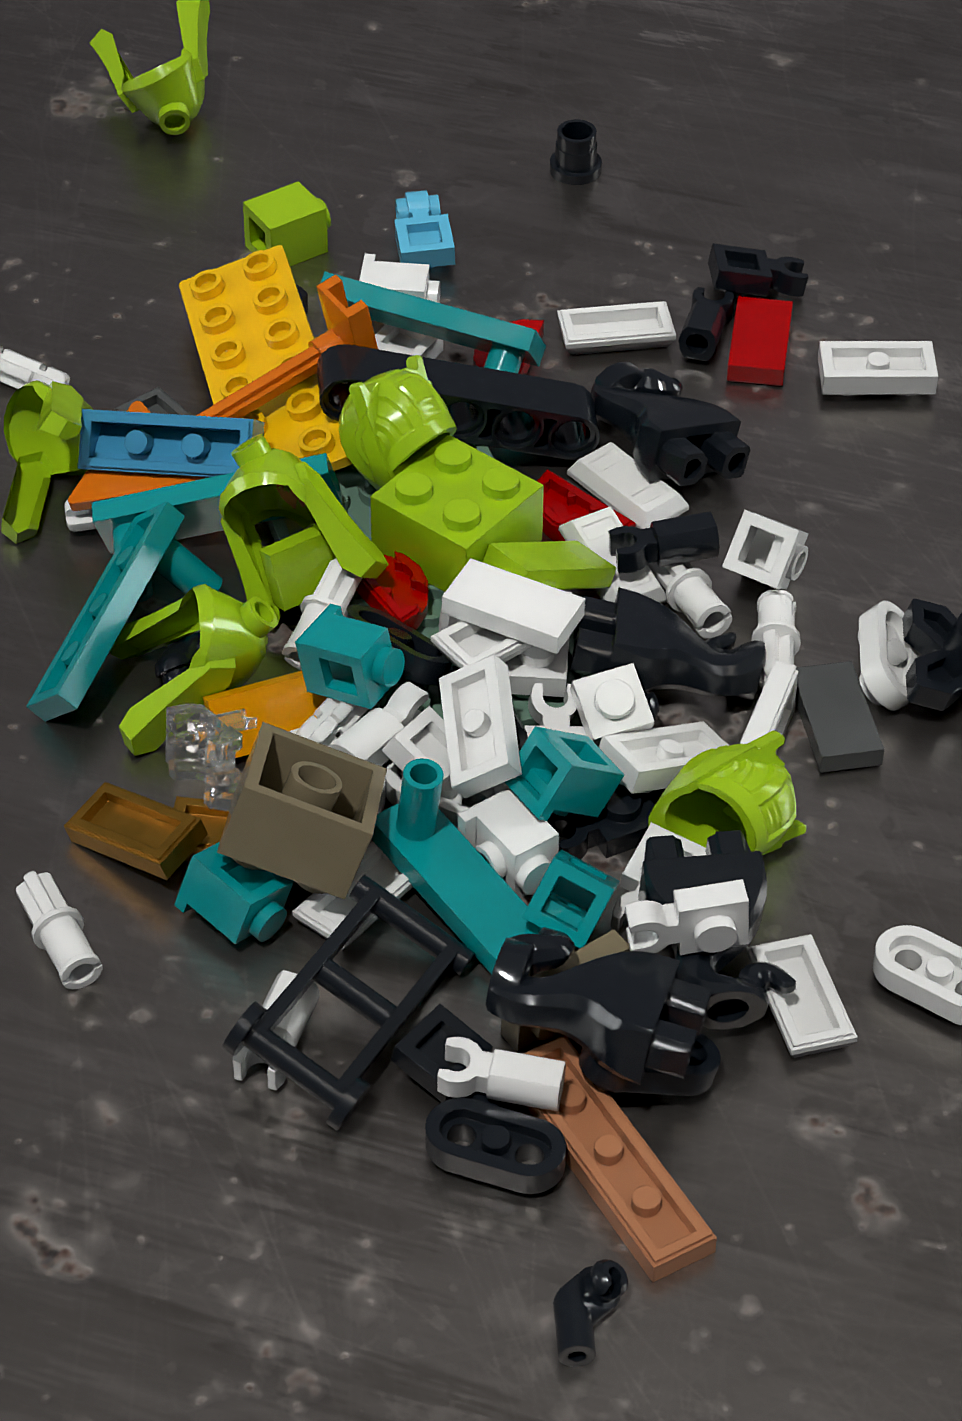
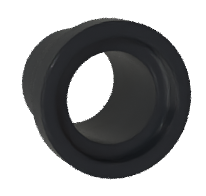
M573 119L565 121L558 126L555 152L550 158V173L557 181L568 185H584L595 181L601 175L602 159L597 153V130L592 123Z

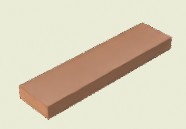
M564 1035L524 1053L566 1061L565 1080L558 1111L526 1106V1108L533 1117L548 1121L561 1131L566 1141L567 1165L652 1283L715 1253L717 1241L715 1234L609 1092L595 1086L584 1075L579 1066L580 1054L568 1037Z

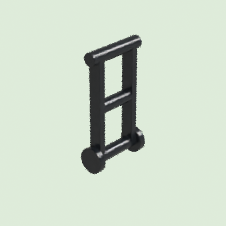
M365 874L360 878L349 895L350 898L357 902L355 907L267 1010L256 1001L253 1002L236 1022L222 1045V1048L233 1056L237 1055L245 1046L333 1111L326 1123L336 1131H339L347 1122L371 1087V1084L362 1078L448 968L461 975L475 955L472 950ZM371 913L436 958L398 1006L333 961V958ZM314 981L380 1028L340 1079L273 1032Z

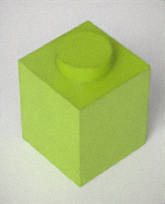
M299 181L243 202L245 246L252 253L282 245L291 267L328 252L327 229L331 226L329 210L322 199L312 195Z

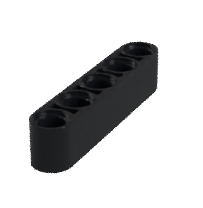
M339 344L328 348L317 361L319 399L323 412L331 419L339 421L344 403L350 395L349 387L351 384L364 383L371 377L390 370L407 368V358L414 355L350 344ZM422 357L428 381L432 382V386L444 400L457 426L453 437L462 442L562 459L582 458L593 452L599 444L600 432L593 398L584 386L571 382Z

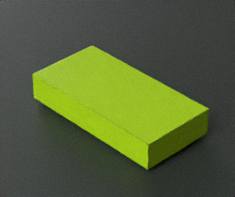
M579 541L489 543L483 563L560 590L610 587L616 571L614 565Z

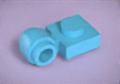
M427 190L405 192V198L395 199V238L400 263L429 264V269L437 266L456 265L455 245L448 214H441L438 194L428 195Z

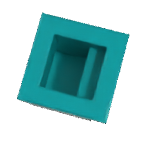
M331 603L295 641L307 692L360 707L372 709L384 694L400 680L404 670V654L400 649L392 647L388 628L344 617L341 606Z
M535 726L519 751L522 775L505 781V784L539 820L547 821L552 813L559 816L575 813L598 817L625 774L588 736Z
M220 842L193 855L174 906L181 912L185 913L193 908L234 944L251 935L260 942H264L280 929L287 916L284 906L293 886V880L266 870H251L239 865L231 857L217 853Z
M561 849L553 857L522 918L541 928L546 927L566 933L576 947L582 948L595 930L620 881Z

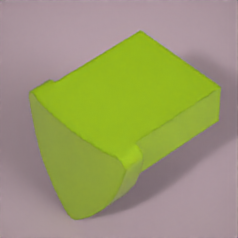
M316 522L306 526L304 530L259 549L273 603L283 611L300 605L305 596L313 595L329 562L336 559Z

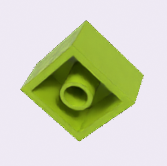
M447 435L370 496L371 541L384 555L394 557L395 551L405 554L420 565L429 584L445 592L470 558L483 562L489 543L542 541L544 485L457 438Z

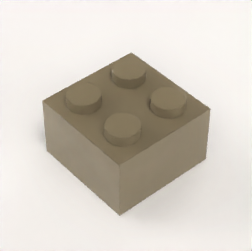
M262 722L237 784L217 853L231 857L236 863L247 869L266 870L293 880L309 892L317 894L328 893L345 900L374 833L387 768Z

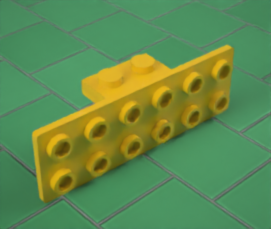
M282 245L255 251L245 258L215 269L201 271L194 277L179 283L213 405L308 349L309 341L315 338ZM317 373L242 417L244 419H255L265 422L263 436L271 448L290 452L298 458L326 453L334 471L352 465L340 442L339 421L328 417L320 406Z

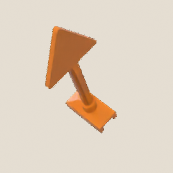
M336 274L318 284L316 287L328 331L309 341L308 349L196 416L242 418L317 373V361L321 354L330 347L339 344H350L378 349L368 306L360 300L348 307L343 282ZM134 401L126 411L151 413L141 401ZM87 470L69 496L68 502L72 511L92 509L91 502L209 477Z

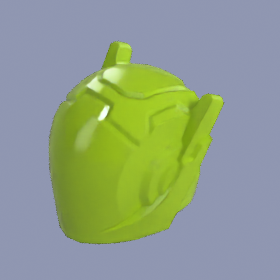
M419 355L407 358V368L390 370L373 376L364 383L351 384L349 387L350 395L346 399L340 414L338 430L345 454L358 472L376 490H379L447 435L453 436L457 430V426L444 400L432 386V382L428 381L423 359Z
M773 730L747 744L725 745L717 749L712 748L690 759L666 787L648 817V827L652 822L705 848L707 838L716 832L741 830L751 852L760 851L762 855L782 847L783 842L806 832V825L795 820L796 799L791 776L785 768V763L776 755V750L784 744L785 737L778 731Z

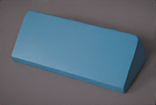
M82 409L78 469L194 477H214L236 472L239 466L232 457L231 452L248 439L259 434L264 435L265 422L244 418Z

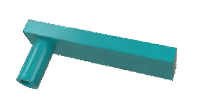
M324 271L321 283L335 274ZM337 275L343 282L348 307L362 300L368 306L370 317L373 321L487 352L489 354L484 368L518 373L522 362L537 367L540 366L546 344L535 329Z
M323 453L299 458L321 475L342 505L340 484L327 454ZM235 472L91 502L93 524L110 554L116 551L135 516L165 502H169L185 516L174 536L176 540L223 531L224 529L220 522L222 515L219 511L220 495ZM272 516L261 522L285 518V516ZM152 577L138 602L146 601L152 597Z
M169 502L162 503L135 516L26 706L43 721L46 722L78 708L154 571H157L185 595L191 588L206 584L219 591L223 578L174 538L185 516Z
M424 758L412 760L406 764L403 770L399 803L377 814L374 833L371 839L396 868L409 879L412 886L465 946L475 953L474 956L492 975L497 957L506 937L510 938L521 934H538L542 928L522 918L528 906L439 809L444 778L440 765Z

